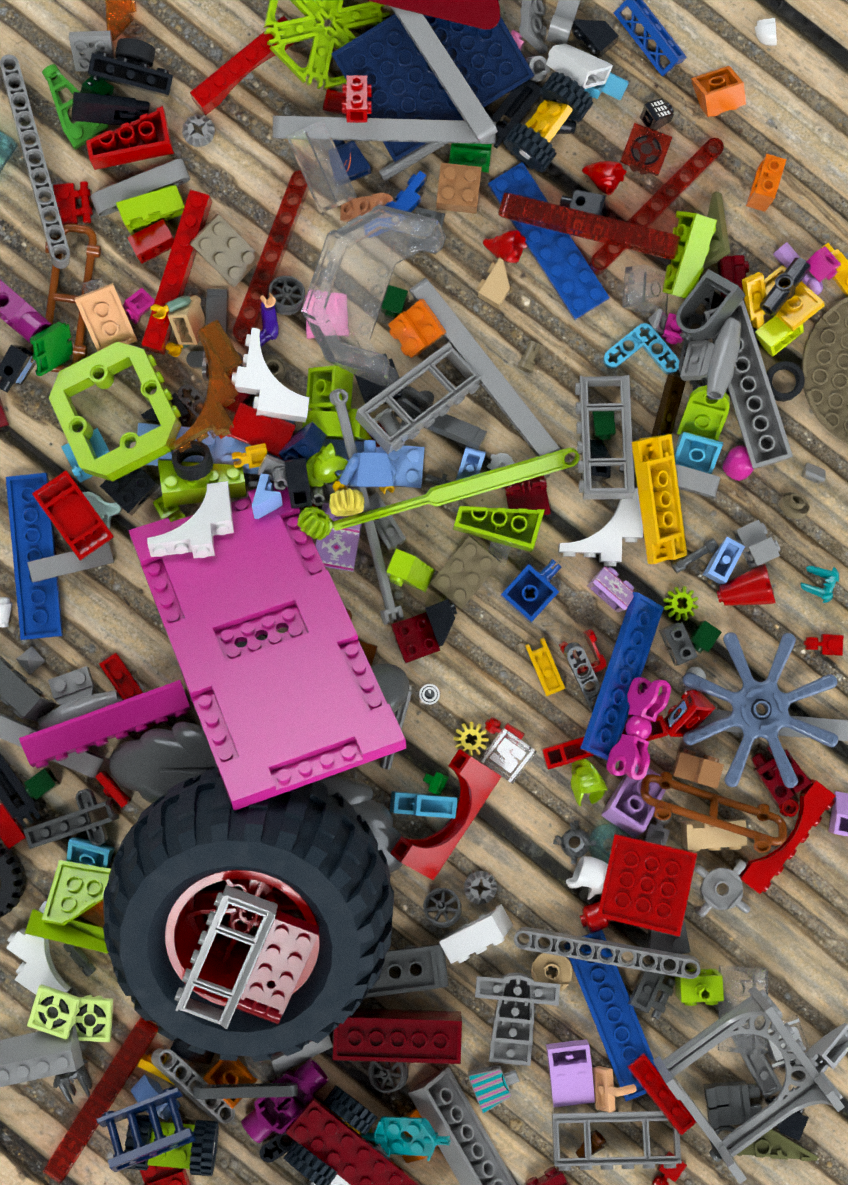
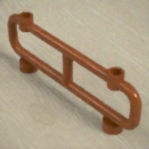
M66 224L63 226L65 235L68 232L86 234L89 237L82 287L83 295L91 290L95 257L100 258L101 246L97 245V236L90 227ZM56 235V238H55V237H50V238L53 239V240H58V239H60L61 237H60L59 235ZM45 243V252L49 253L47 243ZM57 254L55 257L62 259V254ZM53 264L45 319L52 325L56 301L76 304L75 298L78 297L77 295L57 293L60 269L56 268ZM80 311L73 347V361L70 365H60L51 370V372L59 373V371L80 361L81 357L86 358L87 346L83 345L86 324Z
M662 772L660 776L649 774L641 781V797L647 804L655 807L654 816L659 820H668L672 812L754 839V849L760 853L768 852L771 849V845H782L786 841V822L779 815L770 812V807L767 804H759L758 807H754L672 780L673 776L669 772ZM651 782L657 783L662 789L672 788L709 800V816L653 798L649 794V784ZM718 804L755 815L760 821L770 820L778 825V837H772L718 819Z

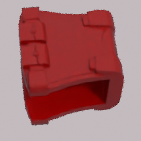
M588 629L583 634L595 656L596 661L590 664L594 673H597L606 667V660L600 654L595 643L597 641L595 633L592 629ZM566 641L558 644L563 654L566 645H568ZM587 666L579 667L577 673H584L587 670Z

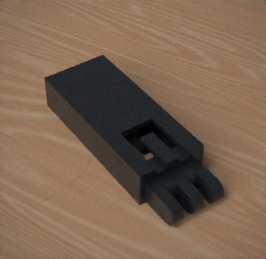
M528 80L512 90L490 118L492 122H496L498 131L496 133L497 141L493 146L496 149L502 144L516 123H522L542 97L540 94L541 87L533 81ZM503 115L511 120L509 123L503 120L500 126L497 125Z
M74 92L72 121L122 125L126 122L131 123L140 119L139 116L146 113L147 115L149 114L150 103L131 97Z
M0 754V803L12 820L16 818L24 829L27 827L23 821L24 818L32 824L34 821L30 814L33 813L37 820L41 816L34 807L35 802L28 795L17 776ZM17 792L24 804L22 805L18 798L12 802L9 797Z

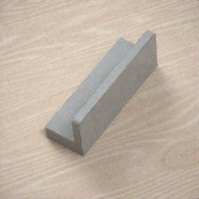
M328 1035L318 1044L310 1040L309 1044L303 1047V1050L290 1056H286L283 1052L272 1054L270 1061L275 1074L278 1075L332 1048L330 1037Z

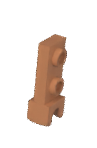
M386 193L372 194V196L341 200L340 221L351 222L378 217H391L393 213L391 211L387 212L385 205L388 202H392L393 197Z

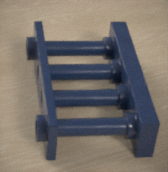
M166 1088L162 1091V1094L116 1112H105L102 1114V1117L97 1119V1123L102 1127L107 1126L114 1150L113 1158L108 1160L109 1168L112 1171L118 1172L196 1141L194 1132L190 1128L187 1129L183 1126L176 1099L182 1097L183 1094L178 1088ZM168 1102L175 1131L174 1134L166 1137V1135H163L156 1107ZM148 1110L155 1139L154 1142L146 1145L141 1137L136 1114ZM126 1118L128 1119L135 1144L134 1150L127 1153L122 1149L115 1124Z

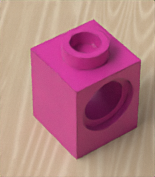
M826 246L816 251L806 261L811 266L809 271L819 282L826 278L828 281L838 273L836 269L841 265Z

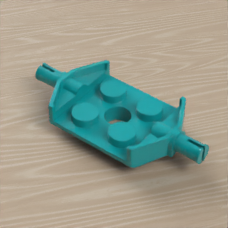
M382 1116L374 1133L367 1132L366 1135L361 1134L364 1139L374 1142L375 1145L380 1143L388 1157L391 1154L428 1156L427 1161L431 1159L437 1145L449 1146L451 1142L450 1136H438V1132H435L426 1118ZM404 1131H407L412 1137H407Z

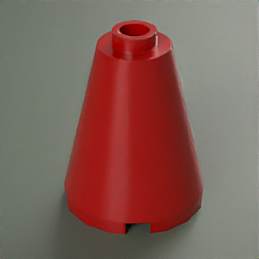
M766 564L759 565L720 585V590L716 591L719 603L723 602L724 606L769 605L776 603Z

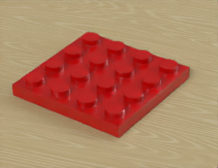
M614 834L597 917L680 937L698 853Z

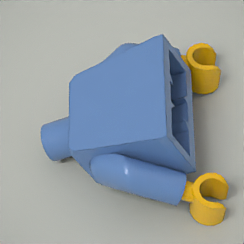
M365 440L364 453H354L339 481L334 482L332 488L336 492L340 488L341 490H347L346 485L349 487H379L383 494H386V490L393 493L395 491L393 483L397 469L387 453H376V440Z

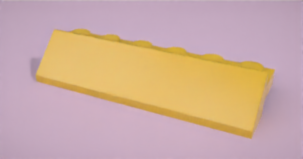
M672 434L639 438V440L632 442V451L648 564H656L687 556Z

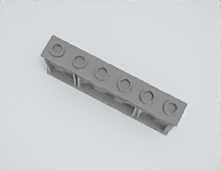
M448 342L357 410L355 419L387 454L393 450L398 451L403 447L406 440L409 438L411 440L420 433L419 430L423 427H430L439 415L443 417L447 414L452 405H459L468 393H475L480 387L479 383L482 376H479ZM445 357L467 379L456 388L436 367L438 362ZM429 370L449 393L413 420L393 399V396ZM385 402L407 424L391 437L369 415Z
M629 375L580 376L579 383H575V395H579V402H576V415L580 414V422L576 424L577 434H580L581 441H577V453H581V461H578V473H582V480H579V493H583V500L633 499L635 488ZM620 386L621 403L588 404V387ZM589 411H621L623 458H590ZM591 466H624V488H592Z
M226 885L223 893L218 892L214 902V905L217 906L216 911H210L206 921V925H209L207 932L203 930L200 935L198 944H201L199 950H194L190 960L193 966L191 969H186L182 979L185 985L183 988H178L174 999L178 1001L176 1011L179 1009L217 1023L225 1029L229 1026L274 921L278 904ZM228 904L263 916L255 937L220 924ZM216 933L251 945L232 990L198 978ZM194 986L228 998L224 1010L189 998Z
M661 1111L552 1114L554 1166H559V1171L571 1170V1166H580V1170H592V1166L601 1165V1170L613 1169V1165H622V1169H634V1165L643 1164V1169H653L655 1164H664V1168H676V1164H682L680 1135L673 1127L674 1156H651L649 1121H668ZM642 1121L644 1157L592 1158L590 1123ZM559 1123H583L585 1158H560Z

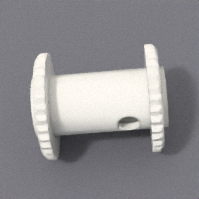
M388 407L377 414L374 420L379 421L385 432L391 437L400 430L401 425L392 413L393 409Z

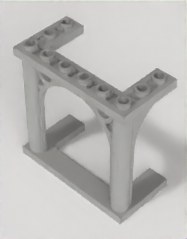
M755 986L748 990L751 994L750 997L664 1060L660 1056L653 1060L666 1085L677 1100H681L740 1184L747 1178L734 1156L784 1119L805 1107L816 1104L831 1105L837 1112L845 1108L840 1101L843 1098L840 1092L834 1087L823 1071L818 1073L815 1069L818 1064L811 1055L808 1057L803 1051L806 1048L799 1039L795 1041L792 1037L794 1031L787 1022L784 1024L781 1020L783 1017L782 1012L764 990L759 991ZM759 1015L764 1016V1025L762 1028L756 1029L754 1026L756 1017ZM746 1020H748L749 1027H742L743 1024H747ZM769 1026L774 1031L772 1034L767 1033ZM746 1033L763 1036L773 1042L783 1056L786 1072L783 1087L773 1102L721 1139L676 1079L675 1075L731 1036ZM784 1043V1044H785V1047H784V1048H781V1047H780L781 1044ZM794 1059L795 1063L802 1065L791 1066L790 1061ZM794 1071H803L805 1077L801 1080H794L791 1078V1074ZM791 1084L797 1086L796 1088L793 1087L790 1091L788 1089Z

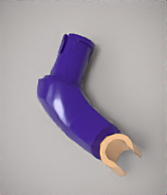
M269 293L270 296L267 300L263 295L260 297L262 301L261 318L263 330L260 331V347L270 339L276 340L279 334L275 309L276 299L271 293Z

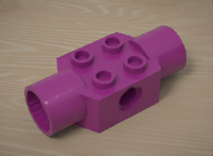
M0 280V318L30 343L32 336L45 330L52 324Z
M311 1058L296 1071L290 1069L284 1071L272 1083H297L298 1095L292 1097L256 1098L254 1101L255 1108L241 1120L244 1130L257 1143H261L273 1131L283 1134L309 1101L315 1098L314 1094L329 1081L326 1073Z

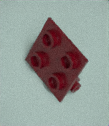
M544 475L505 486L508 509H543V516L551 514L546 489L547 483Z
M426 612L391 624L405 663L441 651Z

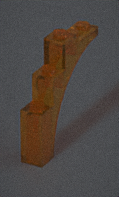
M217 319L200 328L197 332L208 363L209 382L207 396L194 424L185 434L169 445L173 452L179 450L182 453L192 447L190 443L196 439L198 442H201L208 438V432L213 439L218 436L222 439L231 434L230 429L234 427L222 405L226 408L236 402L234 398L238 395V392L227 373L231 376L233 372H237L238 366L243 361Z

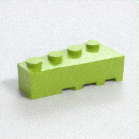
M676 211L675 218L679 220L677 227L673 228L672 236H675V243L669 251L671 264L666 268L662 292L686 299L697 285L703 273V265L710 250L709 245L712 236L716 231L717 220L697 213Z
M158 460L164 507L203 502L207 491V484L228 481L231 498L246 496L243 467L235 468L234 465L213 464L210 473L204 478L188 481L183 480L176 474L172 461ZM198 462L181 463L182 466L187 467L199 464Z
M459 506L453 530L532 552L544 510Z

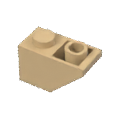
M501 258L498 259L497 263L492 262L487 271L490 273L486 280L482 279L477 287V290H479L478 297L497 309L500 308L510 290L504 262Z

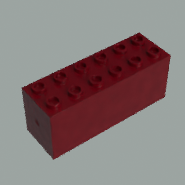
M357 1008L352 1016L349 1015L343 1024L340 1023L334 1029L333 1060L461 1064V1011Z

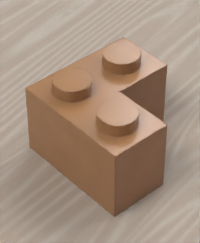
M684 749L683 752H677L671 773L673 776L712 788H718L724 764L719 763L718 758L704 755L703 758L696 757V752Z

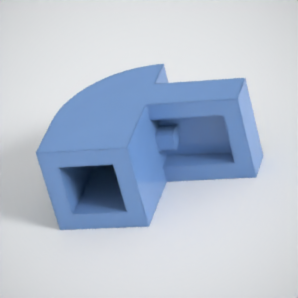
M145 1074L131 1088V1092L138 1103L162 1094L163 1091L157 1081ZM176 1100L177 1105H178V1108H179L181 1105H180L179 1101ZM168 1102L156 1107L160 1118L167 1121L171 1117Z

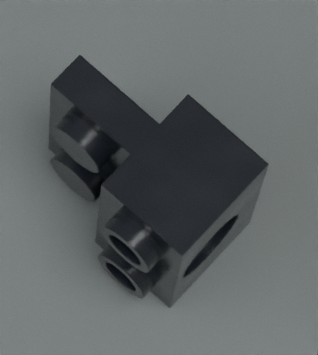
M141 468L115 481L105 480L100 485L130 515H133L160 486Z

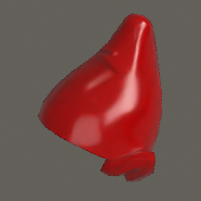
M600 161L585 166L582 172L590 177L599 191L611 195L618 187L620 181H624V175L627 170L623 169L621 163Z
M509 230L500 236L483 240L485 248L495 257L501 258L507 263L517 264L523 249L527 248L526 238L521 235L519 230Z

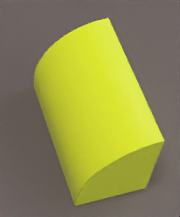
M774 316L756 330L755 334L763 348L773 357L804 333V328L802 324L792 331L777 316Z

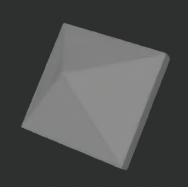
M658 309L648 318L651 326L658 334H663L668 315L662 309Z
M33 646L16 659L29 675L45 662Z

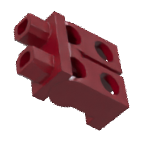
M768 746L767 750L772 756L766 761L761 753L756 754L750 759L755 767L753 771L768 791L774 804L779 806L794 796L793 793L797 794L810 785L811 781L793 759L789 751L784 749L798 779L795 787L787 788L782 781L771 748Z

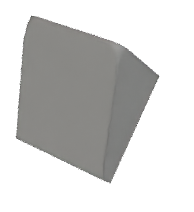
M806 463L801 476L820 484L826 479V471L813 464Z

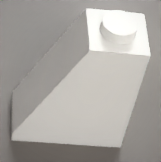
M566 43L553 46L549 51L546 63L547 66L559 74L563 73L565 77L569 76L571 80L578 82V85L584 89L606 84L613 67L612 64Z

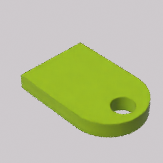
M707 385L695 389L689 396L677 429V434L680 435L682 432L718 441L730 408V399L725 392L722 399L712 400L706 397Z

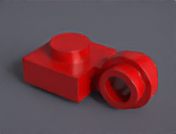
M821 634V642H818L819 638L806 637V641H804L803 645H806V650H818V646H821L820 655L843 656L844 635Z
M494 717L487 719L485 722L486 726L484 728L492 734L499 733L497 739L505 729L508 730L499 744L505 737H510L519 743L525 734L508 722L502 729L500 727L501 722Z
M669 1151L666 1156H674V1154ZM682 1161V1164H676V1168H664V1164H659L657 1169L663 1175L661 1177L657 1175L651 1185H669V1182H667L668 1178L676 1182L687 1164Z

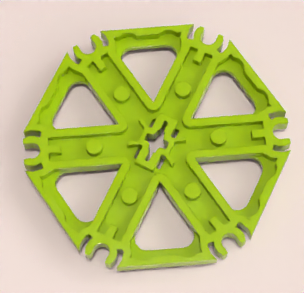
M269 0L263 28L270 27L264 31V34L270 33L274 37L267 44H277L269 49L303 84L306 82L308 86L311 85L312 79H315L318 82L317 89L322 87L324 81V90L346 84L344 76L332 78L328 75L333 47L338 50L356 38L350 29L368 25L376 26L383 22V19L387 18L390 14L389 12L382 13L380 8L386 5L371 1L342 8L343 0H290L306 17L279 23L275 19L278 0ZM329 19L331 21L330 26L325 27L323 25L325 23L324 20L327 21ZM313 38L307 67L301 68L285 52V46Z

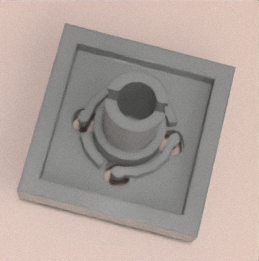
M111 31L69 32V41L76 71H88L92 53L96 54L97 51L106 52L109 54L108 57L116 59Z

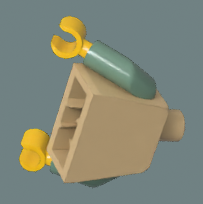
M186 295L165 303L163 307L154 304L150 308L153 311H157L152 316L158 319H163L166 313L169 312L167 316L178 344L169 342L165 349L173 357H178L181 354L182 348L185 349L190 345H198L205 316L200 305L201 299L196 295L190 297Z

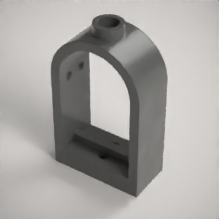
M708 269L677 311V325L682 330L679 336L687 342L711 339L722 328L725 320L731 316L746 295L738 285ZM712 288L727 296L705 325L697 329L687 328L690 317Z

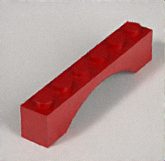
M282 16L277 22L288 21V19ZM264 32L190 92L192 100L205 116L221 104L231 90L251 71L268 59L276 56L269 48L277 44H267L269 40L274 39L272 34H264ZM294 43L287 44L285 46V50H287Z
M658 715L656 722L650 721L652 732L645 739L646 741L668 736L663 715ZM626 724L622 733L625 735H627ZM584 736L541 748L546 769L549 770L594 756L580 749Z
M812 779L811 784L805 787L799 795L798 817L786 841L771 853L749 860L746 868L739 875L741 880L758 894H761L762 891L766 892L772 884L770 882L775 875L778 876L783 871L785 861L787 859L790 860L796 854V847L799 843H804L809 837L808 832L812 826L816 827L820 823L822 813L825 810L828 811L835 802L833 799L836 795L817 780Z

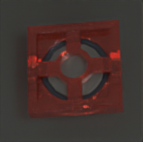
M634 123L620 163L630 166L633 172L639 171L641 175L649 173L658 177L673 137Z

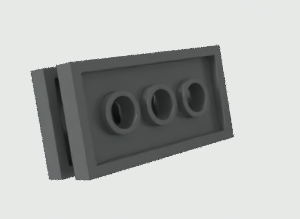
M433 944L388 950L385 954V962L379 979L373 988L368 990L365 998L449 986L445 952L441 945ZM414 963L421 965V971L418 974L410 972V967ZM393 966H398L401 969L397 977H392L389 974V970Z

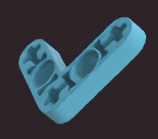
M647 323L637 326L611 347L603 357L605 366L613 369L621 365L643 347L665 374L675 373L679 368L680 362L659 334ZM640 329H647L649 331L647 336L650 338V340L653 336L655 337V340L651 341V343L648 346L646 343L649 340L646 336H640ZM625 341L633 342L634 349L632 351L624 350L623 343ZM653 344H660L663 351L661 354H654L651 347ZM620 350L622 354L617 357V363H610L608 361L610 358L609 354L614 356ZM666 352L669 355H667L665 358L669 362H671L672 360L674 361V369H672L671 367L668 369L666 368L667 362L664 358L662 361L659 360V358L663 357V355Z

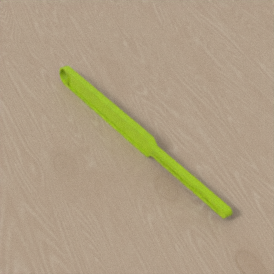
M566 448L430 488L425 495L336 520L332 523L333 528L338 531L427 504L437 507L570 468L578 463L580 455L574 448ZM568 453H575L573 461H564Z

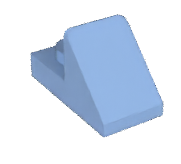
M466 447L456 480L479 474L486 452Z
M261 473L252 503L254 519H259L283 505L281 493L273 491L274 485L270 482L269 474Z

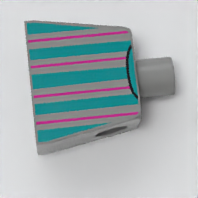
M501 1065L468 1071V1078L482 1113H486L510 1098L512 1094L509 1086L520 1082L516 1070L504 1074Z

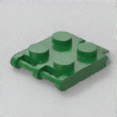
M57 322L30 338V343L33 344L34 349L32 356L33 360H36L37 369L35 372L37 376H43L70 360V355L73 354L72 340L69 341L71 333L69 324L66 325V322Z

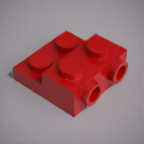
M149 1165L147 1171L140 1170L144 1185H191L185 1168Z

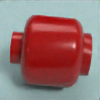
M600 902L583 907V915L579 916L583 928L587 927L590 932L605 929L609 926V921H612L597 917Z

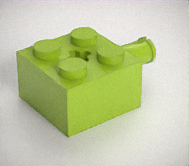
M700 969L699 975L694 979L675 976V995L686 1006H695L697 1002H705L706 1005H717L718 1001H724L723 975L717 969Z

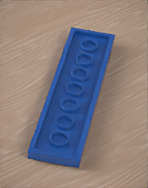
M523 162L488 183L490 190L515 229L519 230L522 236H525L528 249L574 321L609 300L610 297Z
M48 473L6 477L21 640L63 636L58 577L32 583L27 564L30 561L56 555L53 523L32 495L33 492L49 482Z
M633 592L634 598L628 605L580 748L608 761L611 749L621 739L630 709L627 698L628 691L633 679L642 675L664 609L663 606L637 592Z
M603 930L582 936L607 941ZM569 942L563 944L565 950L571 948ZM583 944L580 947L583 953H590L592 951L591 947L587 944ZM609 948L601 950L603 956H612ZM569 958L619 1086L623 1087L631 1084L636 1086L635 1093L623 1095L625 1101L646 1094L647 1092L627 1066L641 1054H645L656 1069L657 1067L653 1062V1055L633 1006L628 1004L630 998L617 966Z

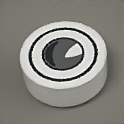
M426 684L420 689L419 696L423 703L431 705L438 701L440 692L435 685Z

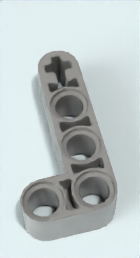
M581 0L558 1L549 27L547 41L555 44H567Z

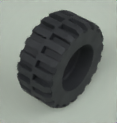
M1 843L0 918L12 911L20 902L19 898L25 890L23 884L26 883V877L22 875V872L25 871L24 867L18 863L19 857L17 854L13 856L11 854L12 850L2 847Z

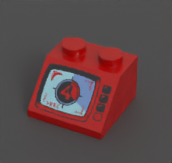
M686 691L681 696L682 700L668 710V715L664 718V722L670 737H683L685 732L698 728L714 711L715 707L701 691Z

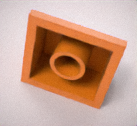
M730 66L691 78L700 107L707 117L718 116L722 112L736 110L740 106L746 105L744 82Z

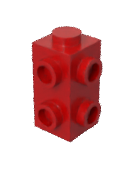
M346 76V84H342V96L346 97V101H342V114H346L347 123H367V114H371V101H367V97H371V84H367V76Z

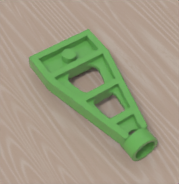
M56 64L49 65L43 69L42 74L48 81L62 129L75 150L84 145L87 140L109 129L107 124L80 121L74 124L71 123L68 109L72 107L73 99L63 104L58 96V92L64 88H68L72 94L79 91L60 73Z

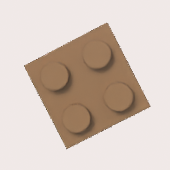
M441 163L436 209L476 214L482 167Z

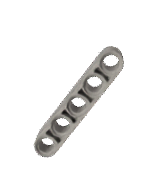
M176 159L99 190L90 197L98 216L102 217L119 211L116 202L157 191L167 185H176L178 187L187 183L190 180V176L183 160Z
M633 457L634 476L636 477L635 465H634V457ZM675 464L679 489L705 497H716L720 477ZM624 466L619 467V471L624 473Z
M161 1048L153 1052L151 1057L153 1065L211 1119L220 1123H230L234 1119L235 1109H232L223 1099H211L207 1105L205 1099L193 1098V1091L190 1088L193 1081L196 1082V1086L208 1084L175 1052ZM165 1053L167 1060L162 1064L161 1056ZM180 1067L182 1072L177 1078L175 1073L177 1068ZM222 1108L225 1109V1115L223 1118L220 1117V1111Z

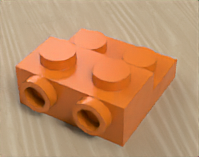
M424 299L417 301L406 312H402L388 324L391 328L389 330L390 335L400 341L402 344L401 351L411 358L421 354L446 333V330Z

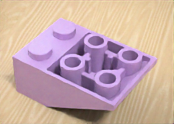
M587 1039L546 1044L553 1107L595 1103L592 1063Z

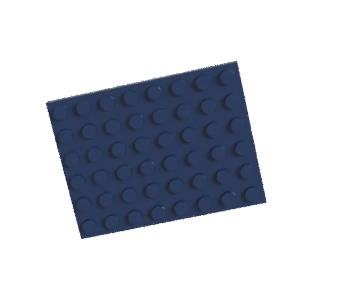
M396 14L331 53L345 79L346 76H367V84H371V97H367V101H371V114H367L368 118L464 120ZM424 15L483 108L534 77L532 70L501 16L497 26L484 30ZM382 141L394 162L427 143Z

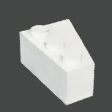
M502 904L496 906L493 912L487 915L482 914L479 916V919L469 924L466 923L448 933L439 943L451 964L456 961L462 963L470 958V954L474 952L476 955L487 949L486 946L492 943L494 946L502 943L505 940V935L513 927V924Z

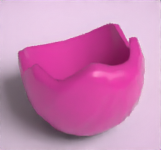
M744 445L732 448L723 462V470L726 475L738 481L745 480L754 471L746 446Z

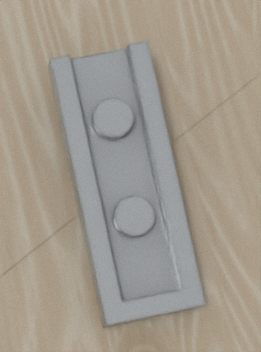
M378 492L369 497L371 510L386 506ZM392 515L374 520L376 530L388 550L396 548L397 545H401L406 540Z

